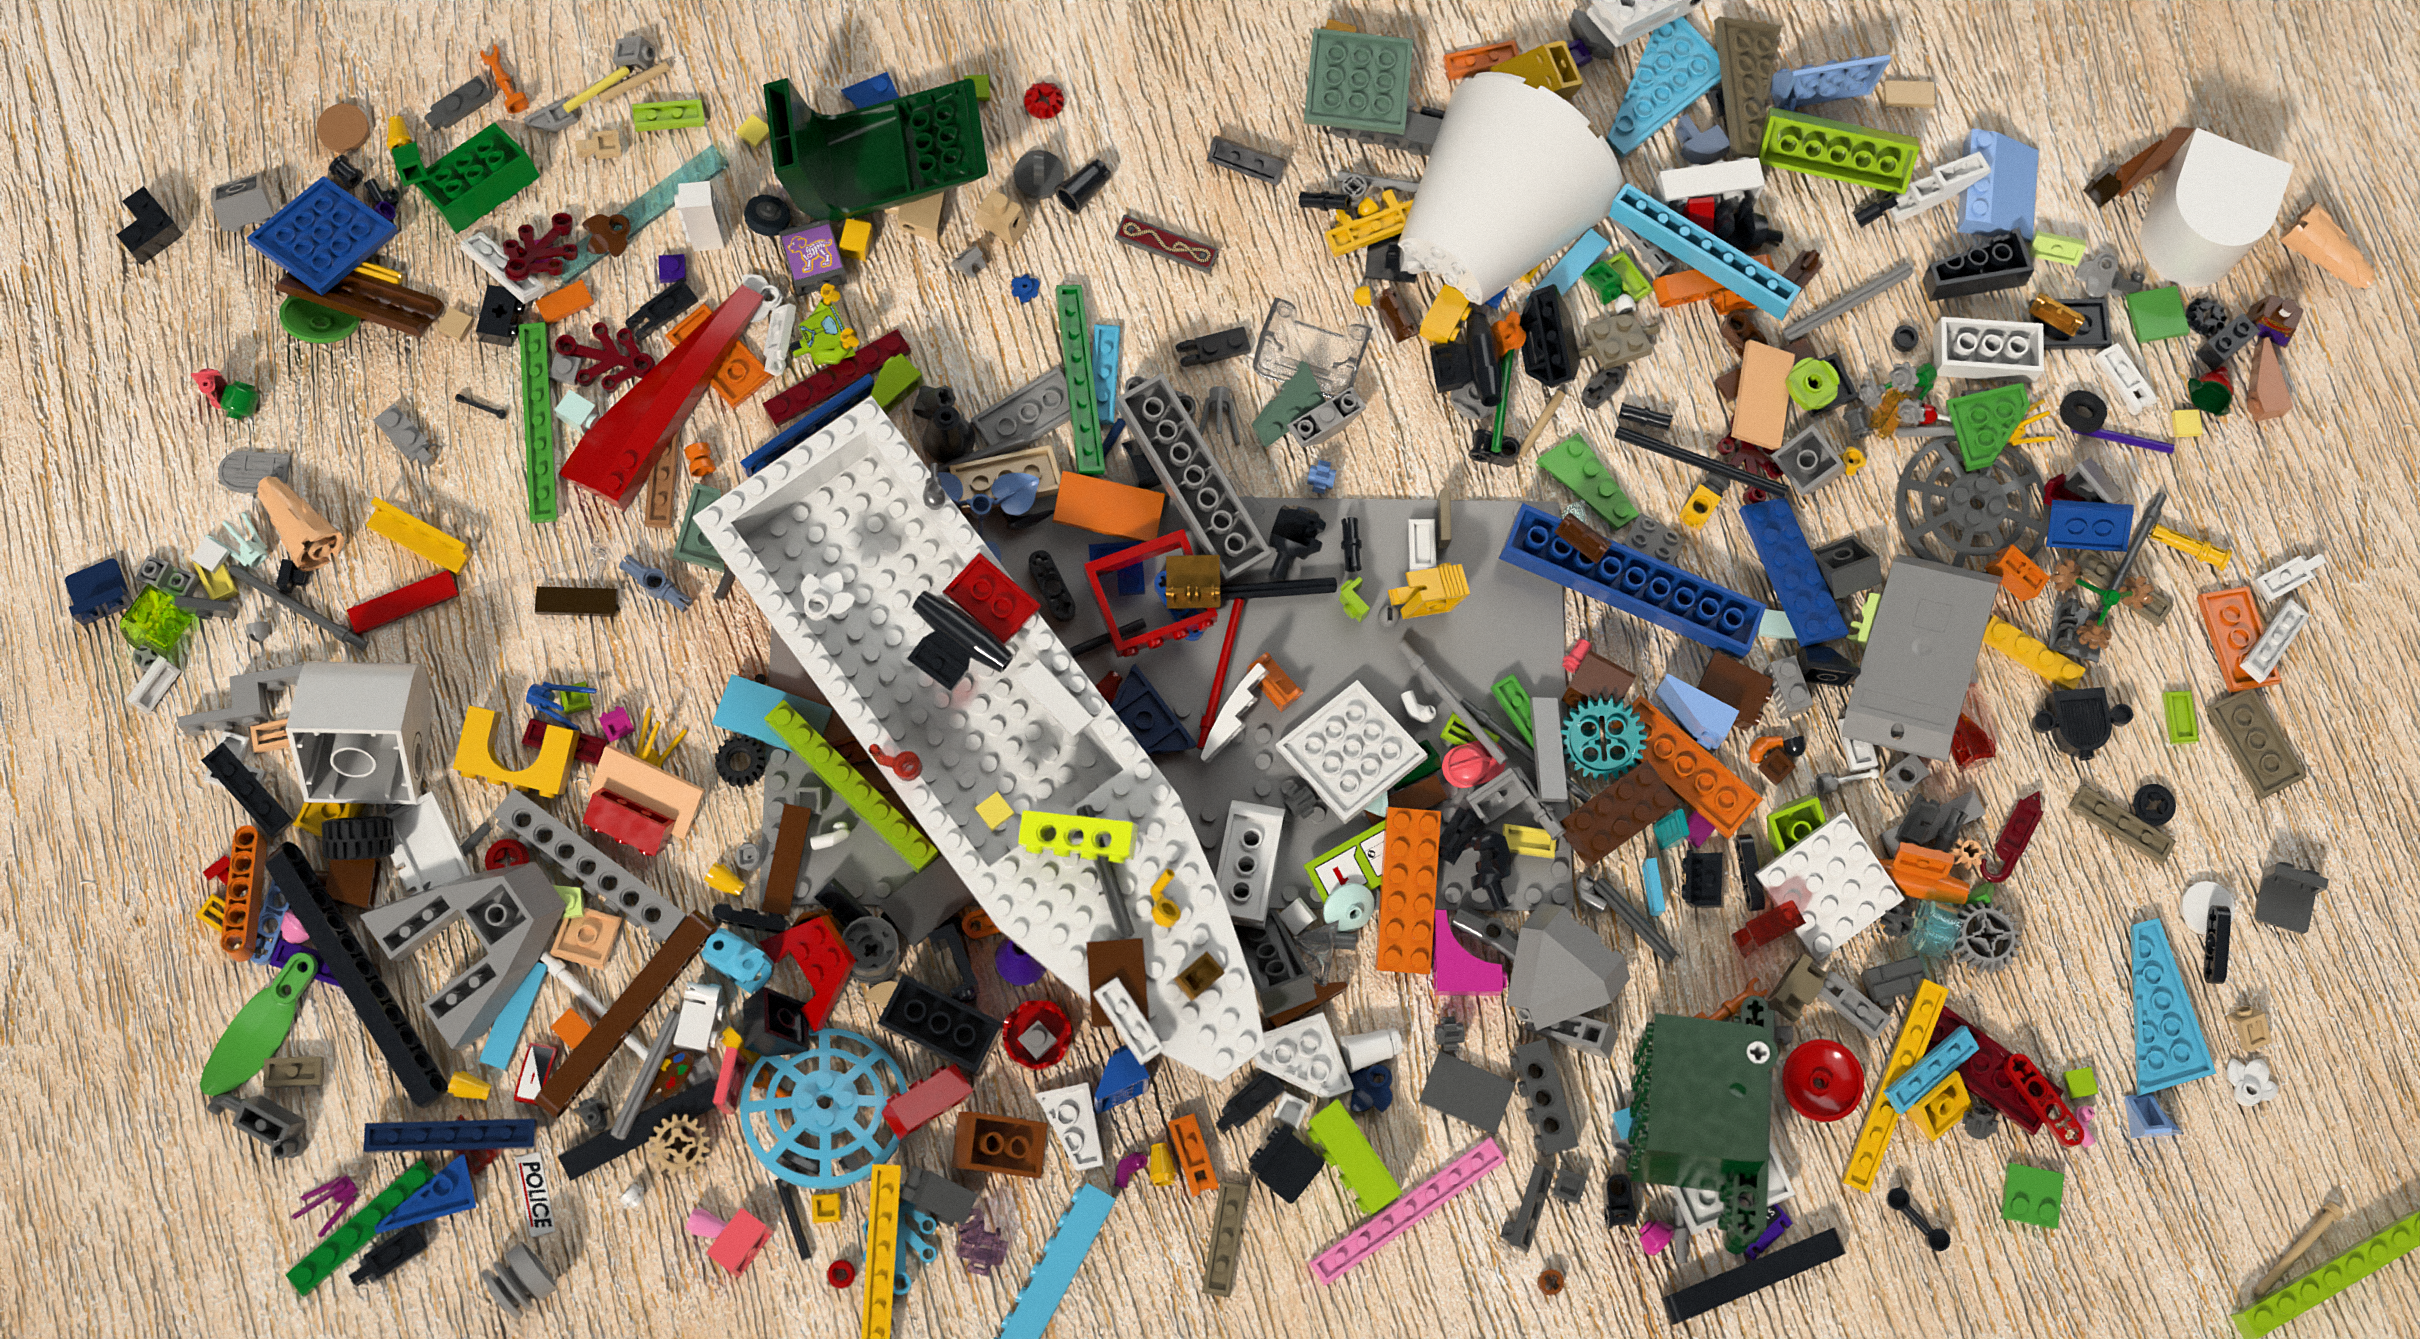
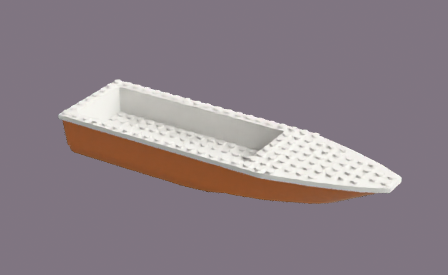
M872 396L692 517L694 522L995 926L1003 934L1090 1004L1086 942L1122 940V938L1119 937L1093 860L1080 858L1081 854L1070 853V857L1053 855L1052 850H1043L1042 854L1026 852V848L1018 844L1023 810L1078 816L1077 809L1079 807L1091 805L1096 818L1133 822L1138 826L1134 860L1125 859V863L1111 862L1135 931L1134 935L1123 939L1143 938L1149 1025L1165 1047V1050L1160 1053L1220 1083L1265 1049L1254 985L1224 898L1179 795L1040 614L1036 612L1005 646L1014 657L1002 673L971 658L968 673L953 692H950L907 660L920 640L935 632L912 608L915 600L923 591L926 590L952 603L943 595L942 591L979 552L1011 580L1013 579L945 491V503L941 509L932 510L924 504L922 496L926 486L925 481L927 478H931V473ZM840 572L843 579V592L855 596L853 605L840 615L829 614L827 618L819 621L810 619L805 614L804 602L806 599L801 592V584L804 578L810 573L820 581L829 574ZM816 604L813 607L814 611H821L823 609L821 604ZM1037 659L1094 718V721L1074 739L1017 680V677ZM998 791L1013 810L1014 815L994 831H991L976 812L975 807ZM1050 828L1046 831V841H1052L1055 838V828ZM1083 831L1074 833L1072 836L1073 844L1076 845L1082 842L1084 838ZM1105 834L1102 837L1107 847L1111 843L1112 838L1110 834ZM1166 869H1171L1175 873V877L1162 891L1166 899L1174 902L1181 912L1180 919L1170 928L1159 926L1151 914V908L1155 905V902L1150 894V888ZM1208 951L1225 973L1195 1000L1190 1001L1173 979Z

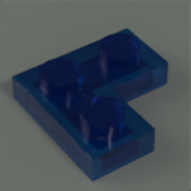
M1141 541L1088 544L1089 562L1139 545ZM1143 561L1116 570L1119 596L1145 594Z

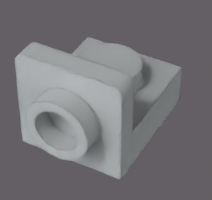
M636 36L616 39L612 61L617 66L640 64L646 70L653 67L655 47L645 38Z

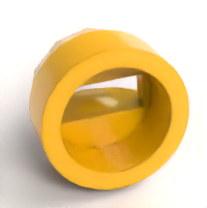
M1366 196L1359 203L1357 211L1364 218L1378 213L1380 209Z
M1369 285L1358 287L1354 291L1353 299L1357 305L1363 307L1372 306Z

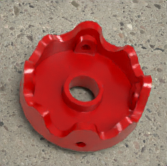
M1030 1000L1022 1003L1007 1015L1003 1025L1002 1038L1004 1048L1014 1063L1028 1070L1041 1071L1049 1069L1063 1060L1071 1045L1072 1031L1068 1018L1055 1003L1048 1000ZM1037 1020L1057 1040V1043L1038 1060L1018 1041V1038Z

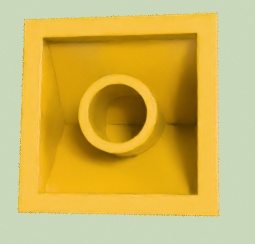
M1955 1070L1906 1112L1932 1142H1935L1963 1118L1965 1111L1970 1112L1973 1106L1960 1073Z

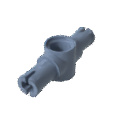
M629 554L624 557L626 562L623 560L620 562L619 568L637 579V583L645 588L650 597L662 601L666 600L682 613L688 609L686 605L690 607L693 599L678 590L675 584L666 578L662 570L651 568L650 566L646 567ZM653 580H662L659 587H650V583Z

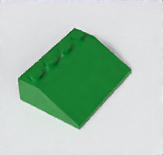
M493 122L427 167L429 179L414 185L455 234H458L482 216L489 214L492 209L504 201L511 199L514 194L524 187L530 186L540 177V174L528 154Z

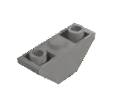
M1350 387L1287 425V428L1301 448L1321 444L1343 431L1366 409V405L1354 388Z

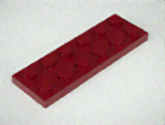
M1943 1005L1923 1057L1959 1026H1967L1980 1049L1955 1069L1960 1073L1965 1088L2031 1136L2036 1135L2043 1122L2004 1071L2003 1065L2005 1060L2014 1054ZM2014 1062L2013 1070L2015 1072L2021 1071L2022 1062ZM2030 1073L2028 1075H2024L2025 1077L2020 1080L2023 1083L2026 1079L2033 1076ZM2044 1077L2060 1098L2064 1090ZM2035 1081L2030 1082L2028 1086L2030 1094L2039 1097L2042 1092L2040 1084ZM2048 1104L2046 1107L2047 1116L2055 1105Z

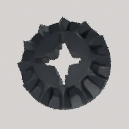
M2208 296L2200 299L2197 298L2187 307V323L2194 332L2200 335H2215L2225 327L2227 319L2224 313L2225 307H2221L2218 304V300H2211ZM2210 310L2211 318H2209L2205 322H2202L2204 319V313Z
M2147 784L2134 794L2132 806L2136 811L2135 816L2140 817L2145 823L2155 827L2167 823L2174 816L2176 803L2173 795L2167 788L2158 784ZM2149 799L2152 802H2158L2159 800L2162 801L2161 803H2159V806L2156 807L2157 811L2155 809H2146L2150 804Z

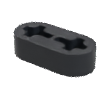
M1614 367L1601 372L1583 389L1581 394L1583 405L1589 409H1597L1621 388L1624 381L1623 373ZM1608 377L1616 378L1615 383L1612 382L1608 386L1604 385ZM1597 390L1601 391L1597 399L1593 398L1590 400L1588 398L1590 393L1594 394Z

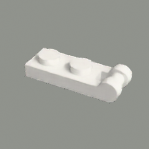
M2119 343L2103 350L2094 357L2126 402V407L2132 415L2142 412L2145 406L2150 407L2157 403L2155 394ZM2136 391L2141 395L2139 399L2134 394Z

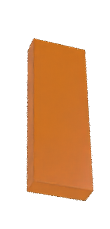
M1511 40L1443 55V62L1450 81L1474 76L1477 73L1491 72V67L1520 54L1516 41Z

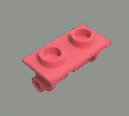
M210 368L202 369L198 373H191V377L199 385V390L208 396L214 408L220 409L223 391L228 384L221 373Z

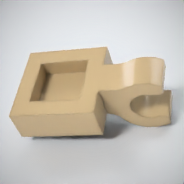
M618 129L592 132L593 139L575 141L578 158L588 157L595 153L596 160L622 157Z

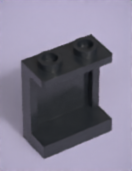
M951 923L927 933L934 953L950 948L964 984L950 989L952 998L964 1004L975 1000L976 994L980 993L979 985L954 924Z

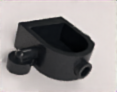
M2105 687L2053 691L2045 698L2047 711L2038 712L2032 718L2031 724L2038 733L2044 734L2051 731L2054 743L2062 752L2078 757L2079 761L2094 759V752L2108 741L2111 735L2112 724L2118 727L2125 726L2132 720L2133 711L2126 704H2117L2109 712Z

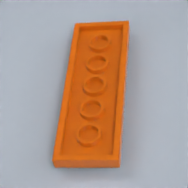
M1639 695L1632 703L1633 711L1631 714L1640 713V719L1637 722H1645V728L1641 731L1647 732V738L1642 740L1646 742V749H1639L1643 753V758H1635L1636 762L1640 765L1648 760L1670 791L1693 811L1696 810L1728 840L1760 804L1763 798L1644 697ZM1617 720L1612 728H1620L1623 723Z
M1386 807L1375 961L1376 971L1431 974L1441 811Z

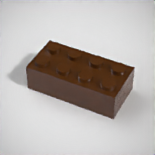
M1646 760L1569 814L1560 823L1566 829V832L1563 834L1589 869L1678 805L1679 801L1649 761Z

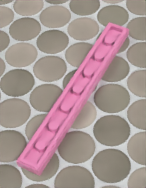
M1489 1137L1309 1262L1310 1266L1325 1287L1506 1161V1157L1492 1137Z

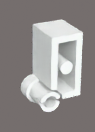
M688 981L686 985L688 990L685 989L684 995L688 1000H684L673 1044L680 1049L710 1054L711 1048H715L718 1042L719 1032L715 1031L717 1022L723 1020L725 1005L722 1004L723 1000L721 999L722 985L713 983L704 985Z

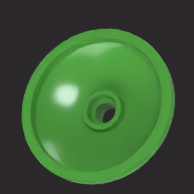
M292 295L282 303L279 310L280 323L289 334L302 341L315 344L341 341L352 335L361 323V318Z

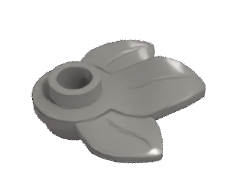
M2103 252L2096 255L2093 261L2083 262L2075 272L2074 279L2086 282V291L2089 299H2099L2107 292L2115 297H2119L2123 292L2112 289L2113 279L2115 277H2124L2117 270V259L2110 253ZM2104 260L2109 263L2108 269L2102 267Z

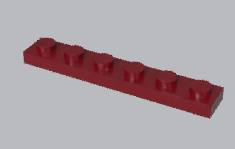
M897 328L855 352L856 355L842 359L839 364H832L762 403L763 407L777 428L844 391L868 373L871 376L883 368V364L889 358L896 357L900 353L904 357L911 353V349Z

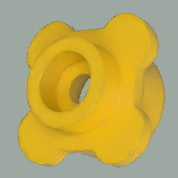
M1853 446L1847 447L1844 454L1838 455L1845 464V473L1848 476H1854L1857 469L1866 465V459L1862 453Z

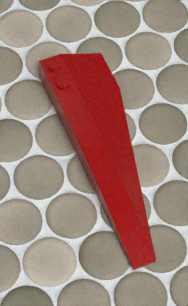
M741 285L612 406L591 430L588 429L558 473L559 476L625 512L765 297Z

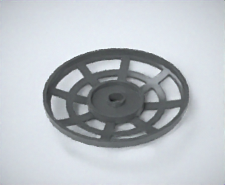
M1955 435L1933 441L1923 447L1909 461L1897 484L1895 514L1904 540L1919 559L1946 564L1932 555L1918 539L1931 531L1942 543L1957 551L1952 566L1963 568L1967 555H1993L2010 544H2014L2026 527L2038 532L2039 535L2025 555L2031 560L2037 554L2047 535L2050 506L2043 503L2046 493L2044 492L2045 486L2040 475L2020 452L2008 444L2003 449L2015 457L2027 469L2029 474L2019 477L2007 464L1999 459H1996L1994 462V466L2004 471L2012 479V481L2000 485L1995 479L1990 477L1992 466L1981 468L1980 473H1965L1958 463L1963 461L1962 455L1957 454L1953 456L1944 445L1957 441ZM1935 449L1944 461L1940 462L1931 471L1926 482L1910 479L1912 471L1919 461ZM1947 467L1956 477V480L1949 488L1934 484L1938 475ZM2036 483L2043 503L2044 515L2042 522L2029 516L2030 505L2025 486ZM1906 489L1922 492V510L1926 522L1912 529L1906 512ZM2016 490L2019 491L2022 513L2008 508L2007 494ZM1931 494L1944 497L1945 512L1934 517L1931 509ZM1970 499H1978L1982 504V509L1972 508ZM2004 518L2019 523L2013 534L2006 540L2003 539L1998 529ZM1951 522L1952 525L1963 532L1960 542L1949 537L1940 526ZM1989 533L1994 543L1993 546L1989 547L1970 546L1973 535Z

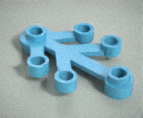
M905 1200L898 1204L893 1293L896 1295H905L912 1286L911 1278L906 1274V1241L920 1254L923 1262L932 1263L937 1258L936 1249L922 1241L905 1224V1212L919 1223L920 1230L927 1235L935 1232L937 1228L935 1220L915 1211V1205ZM868 1220L863 1224V1231L866 1235L868 1233L866 1230ZM928 1220L932 1221L933 1228L930 1231H925L923 1223ZM926 1249H931L934 1252L933 1257L929 1260L923 1257V1252ZM865 1250L864 1253H863V1259H864L865 1262H866V1250ZM898 1279L905 1280L906 1285L903 1289L895 1287V1282Z

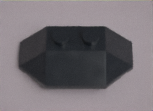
M1552 284L1530 293L1529 301L1520 318V326L1526 332V340L1521 347L1525 372L1550 388L1574 381L1580 365L1571 314L1557 286Z

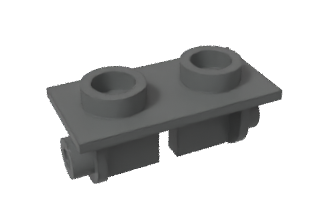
M1918 793L1902 825L1898 828L1895 839L1899 843H1914L1921 847L1929 832V829L1924 827L1923 824H1933L1940 812V803L1933 799L1927 802L1922 794Z
M595 1097L585 1099L578 1103L579 1107L573 1109V1112L580 1116L584 1123L594 1131L601 1132L606 1129L607 1119L604 1111L610 1108L601 1099L596 1100Z

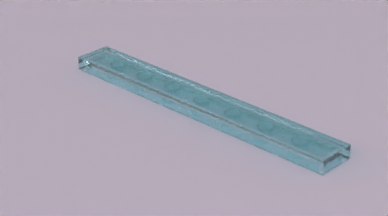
M713 144L617 213L627 217L630 221L631 231L626 237L627 240L675 206L674 194H679L678 184L710 181L729 167L728 161ZM618 225L614 230H621L623 226ZM588 234L575 244L578 249V257L575 260L567 261L562 256L556 258L563 262V273L558 275V277L565 285L610 254L609 250L603 254H591L587 251L588 243L593 234Z

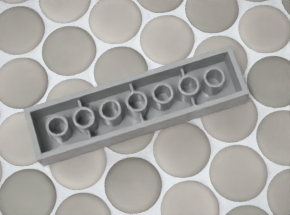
M1161 372L1117 397L1115 406L1204 554L1220 555L1221 582L1225 584L1268 559L1272 552L1164 373Z

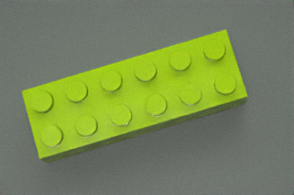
M1769 107L1763 126L1759 155L1756 158H1759L1762 165L1905 195L1920 145L1916 137Z

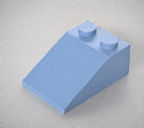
M1668 673L1655 691L1687 735L1706 751H1715L1727 737L1739 713L1737 709Z

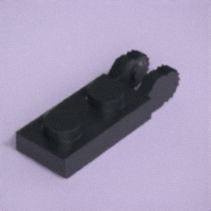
M680 279L641 306L640 310L630 316L625 324L629 329H632L642 323L645 318L648 319L649 322L635 333V337L641 341L650 336L655 329L657 331L697 303L698 298L684 280Z
M1244 326L1198 337L1195 340H1186L1175 346L1179 353L1197 350L1198 354H1192L1180 359L1182 367L1197 364L1205 365L1251 353V347Z
M726 903L715 904L712 909L713 916L721 924L724 923L774 934L782 933L791 927L788 920H785V916L777 913H769L768 916L758 915V911L749 908H742L741 911L733 910L730 904Z

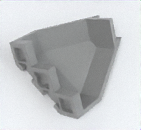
M1544 903L1537 907L1520 928L1506 1003L1507 1006L1515 1007L1520 1021L1534 1023L1536 1031L1611 1003L1631 978L1625 958L1616 949L1612 952L1600 942L1602 938L1586 924L1582 927L1570 917L1572 912L1566 907Z

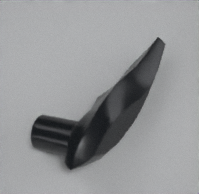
M1054 510L1026 514L1022 517L1009 515L1004 512L1003 516L1008 522L1007 528L1020 530L1038 524L1053 514Z

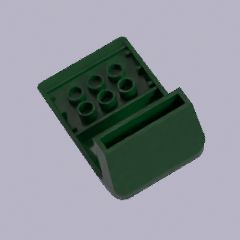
M788 78L763 84L774 174L798 209L814 219L841 221L847 218L852 219L960 187L988 174L989 170L973 79H964L836 115H823L812 110Z

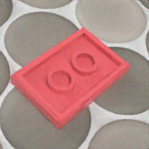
M726 1047L713 1103L724 1114L729 1115L735 1113L747 1064L739 1051L731 1047Z

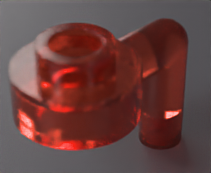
M872 744L869 747V752L877 763L893 768L898 778L903 781L915 780L922 772L923 765L921 760L911 751H904L896 757L885 755L878 744ZM913 765L910 771L905 772L908 766Z

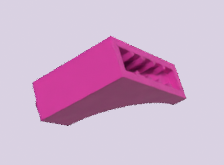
M1435 910L1433 929L1434 996H1499L1503 992V988H1507V973L1502 972V964L1485 962L1468 953L1453 936L1448 924L1446 910Z

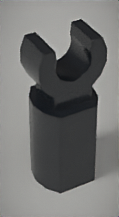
M1889 191L1877 201L1871 200L1853 211L1852 214L1862 228L1883 215L1882 212L1895 207L1898 202L1891 191Z

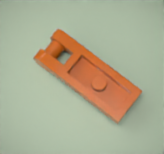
M1195 1114L1169 1121L1168 1126L1192 1197L1200 1195L1201 1191L1207 1189L1211 1191L1219 1189ZM1204 1170L1206 1178L1196 1181L1194 1173Z

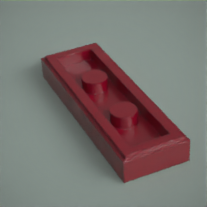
M530 718L521 742L522 745L541 750L547 724H554ZM580 732L573 760L598 767L605 746L609 744L608 740Z

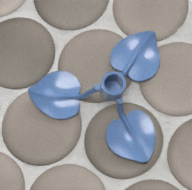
M938 472V478H941V487L957 506H970L971 515L978 519V535L981 539L983 537V519L990 514L992 505L1001 504V508L1006 514L1022 515L1032 507L1039 485V478L1026 473H1009L997 478L992 485L991 491L997 500L980 493L973 496L972 499L959 501L963 495V485L959 478L950 473ZM992 541L984 542L1001 564V551L998 545Z

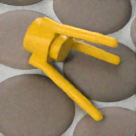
M2040 399L2030 405L2027 414L2045 403V400ZM2045 411L2021 421L2008 443L2010 442L2013 447L2025 443L2054 441L2056 439L2055 436L2021 438L2025 434L2024 426L2049 416L2050 411Z
M648 707L634 756L661 768L665 759L686 735L687 730L683 729L662 755L657 757L659 752L653 749L652 746L661 725L660 721H656L648 742L644 746L652 708Z

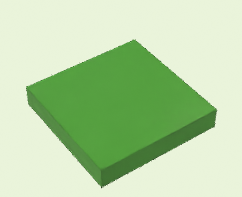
M2177 286L2131 293L2125 297L2139 343L2186 336L2190 333Z

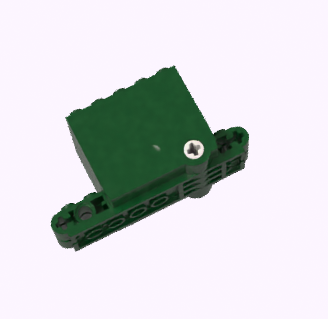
M1755 995L1749 996L1743 1001L1737 1014L1733 1015L1732 1022L1655 1013L1651 1022L1646 1023L1645 1031H1642L1641 1040H1638L1637 1049L1635 1048L1633 1052V1065H1637L1631 1081V1091L1635 1092L1634 1101H1631L1629 1117L1635 1119L1633 1120L1632 1128H1629L1628 1144L1632 1145L1631 1155L1628 1154L1626 1171L1631 1172L1630 1181L1719 1192V1202H1723V1213H1719L1718 1230H1722V1242L1725 1249L1732 1254H1742L1751 1243L1756 1244L1767 1226L1772 1072L1778 1059V1049L1774 1042L1775 1010H1769L1767 1002L1762 997Z

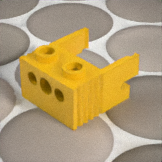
M1450 562L1442 563L1436 566V568L1406 572L1405 575L1409 586L1388 590L1392 606L1405 604L1400 609L1403 619L1451 612L1470 594L1462 564L1452 566Z

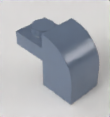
M1688 114L1678 119L1674 130L1677 139L1684 143L1680 155L1685 160L1693 164L1707 165L1727 155L1730 149V141L1718 124L1701 133Z

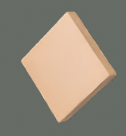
M584 907L585 917L563 919L550 953L557 958L605 970L623 919L619 916Z

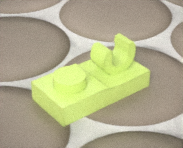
M2037 230L2029 246L2028 253L2031 257L2078 266L2086 248V240Z
M1870 593L1868 601L1863 604V623L1861 624L1857 621L1851 623L1852 628L1859 630V633L1847 636L1851 643H1860L1864 651L1882 599L1881 595L1877 593Z

